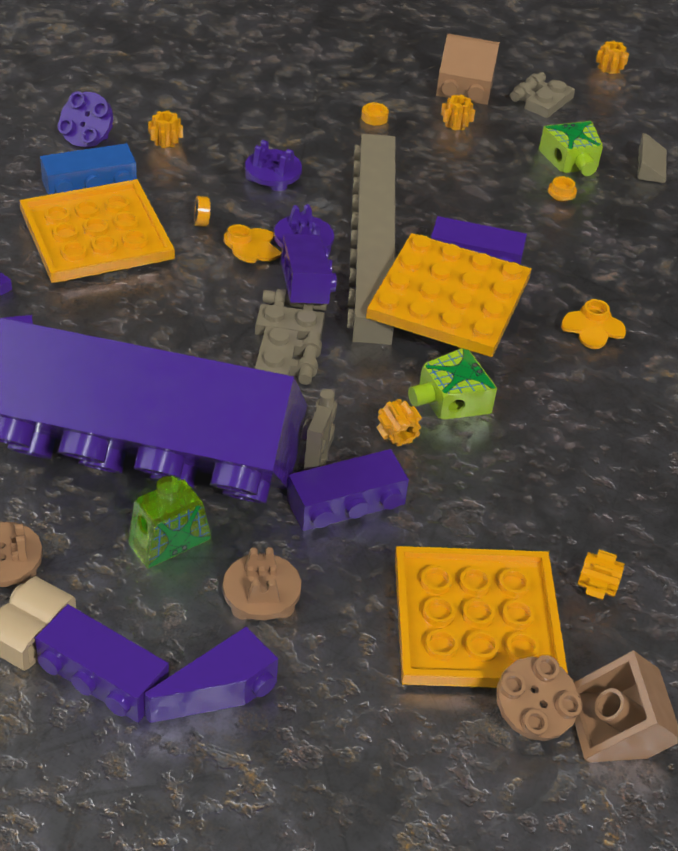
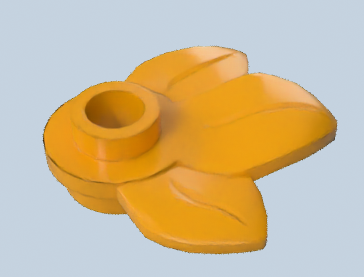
M235 224L229 226L228 231L224 234V243L232 249V253L238 259L244 262L256 263L257 260L273 261L280 258L282 254L281 251L270 243L274 239L273 231L262 228L250 229L245 225Z
M598 299L588 300L581 307L580 311L567 313L561 325L563 331L578 333L580 342L589 349H600L607 343L608 337L624 339L626 334V328L622 321L612 317L609 305Z

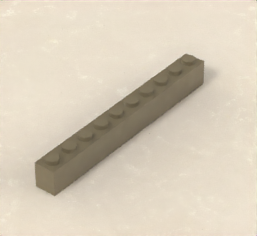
M361 134V145L355 144L350 241V248L353 249L350 251L349 267H352L349 272V287L354 288H349L348 307L354 309H348L347 328L353 329L352 342L391 345L394 327L366 318L367 307L395 262V136Z

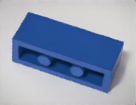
M127 143L40 156L42 182L47 195L137 179L136 161Z

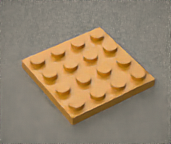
M138 179L20 200L21 212L51 283L65 282L71 279L95 276L175 259V249Z
M411 233L367 307L366 318L493 357L529 281L532 268L491 257L485 253L461 248L454 244L434 240L424 235Z
M396 546L395 571L402 685L497 688L504 670L516 660L531 656L539 658L543 655L555 658L559 666L568 674L548 551Z

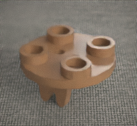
M0 522V587L26 583L37 575V568L41 564L43 548L39 536L29 527L24 526L23 523Z
M251 548L247 556L233 562L225 572L222 590L225 600L236 618L265 621L275 618H287L293 614L295 605L300 599L302 582L296 568L289 561L274 555L273 548H266L265 554L258 553L257 548Z
M543 655L539 658L531 656L516 660L504 670L497 684L496 701L502 717L514 731L528 739L547 741L560 737L573 726L577 715L582 710V701L572 678L559 666L555 658L548 655Z

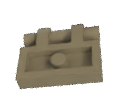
M539 72L538 74L530 75L526 82L518 84L510 97L515 102L518 100L526 102L525 109L548 118L573 99L575 88L566 85L563 81L554 79L546 83L544 82L546 75L543 72Z
M277 288V291L264 290L263 303L274 305L261 304L255 326V335H264L266 326L298 331V340L307 338L310 331H318L322 335L325 313L314 310L326 311L327 304L290 303L286 289ZM285 306L299 307V308H303V310H302V309H295V308H288V307H285Z
M266 326L255 369L298 377V381L301 384H310L312 377L316 375L318 369L316 357L320 355L322 350L321 334L318 331H310L307 338L298 340V331ZM294 356H300L302 358L299 360H295Z
M324 389L320 392V399L316 401L315 414L312 419L307 418L302 429L301 439L306 440V444L303 446L299 464L304 466V471L324 466L328 460V451L335 432L333 421L337 412V403L334 400L335 393L330 389Z

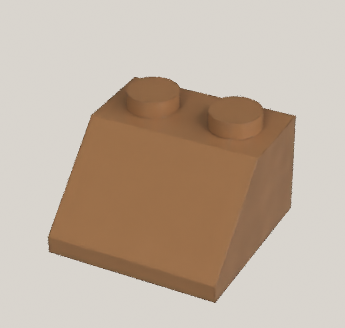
M447 34L436 96L451 98V95L461 94L470 98L473 103L488 105L500 42Z
M633 650L574 682L582 701V710L577 715L574 724L584 760L587 762L648 759L678 744V723L660 669Z

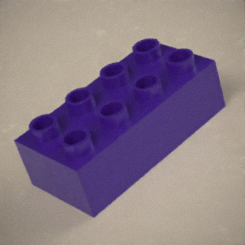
M0 318V442L8 444L7 449L30 456L51 459L55 442L60 443L58 452L79 459L78 464L117 474H122L126 457L135 458L134 469L151 474V480L158 482L162 477L172 476V486H175V482L180 480L183 482L182 488L194 489L197 472L212 475L211 485L223 489V495L260 504H266L270 487L287 490L288 475L293 474L308 408L294 376Z

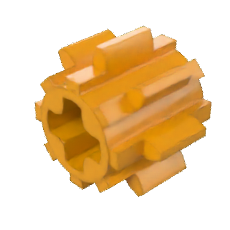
M606 41L597 53L596 62L599 63L598 68L602 72L612 75L620 73V70H623L627 64L629 53L626 52V46L621 42Z
M461 94L451 95V98L448 97L447 103L442 104L441 115L446 127L455 131L465 130V127L469 126V122H474L475 110L470 98Z
M166 110L163 112L158 111L156 115L152 116V121H148V134H150L151 141H154V144L161 146V148L175 147V144L179 143V138H183V125H181V119L177 118L176 113Z
M401 399L393 402L389 401L378 411L379 415L377 418L381 424L376 428L384 440L389 439L392 444L396 443L397 446H402V444L412 443V440L420 435L419 430L421 426L418 421L422 417L415 406L410 407L407 401L402 402Z
M600 549L598 554L588 552L577 586L586 588V595L603 600L604 595L615 597L625 564L616 561L617 555Z

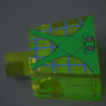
M173 476L162 477L157 482L156 490L138 497L134 502L128 544L147 569L211 539L204 505L185 480H178Z

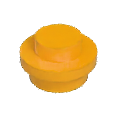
M559 176L554 178L553 182L549 184L548 193L556 201L566 202L575 198L577 189L574 180L569 177Z

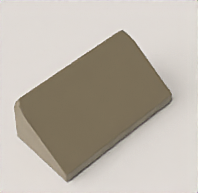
M646 133L642 134L639 146L637 179L665 183L667 150Z

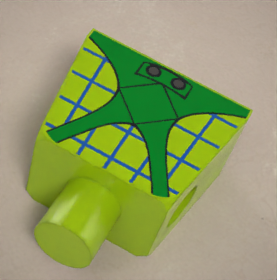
M592 121L544 126L539 146L540 152L560 172L581 171L584 176H590L596 172L603 149V144Z
M461 348L426 362L422 366L419 385L409 387L408 396L412 406L417 407L429 404L438 418L446 420L492 413L497 387L470 350Z

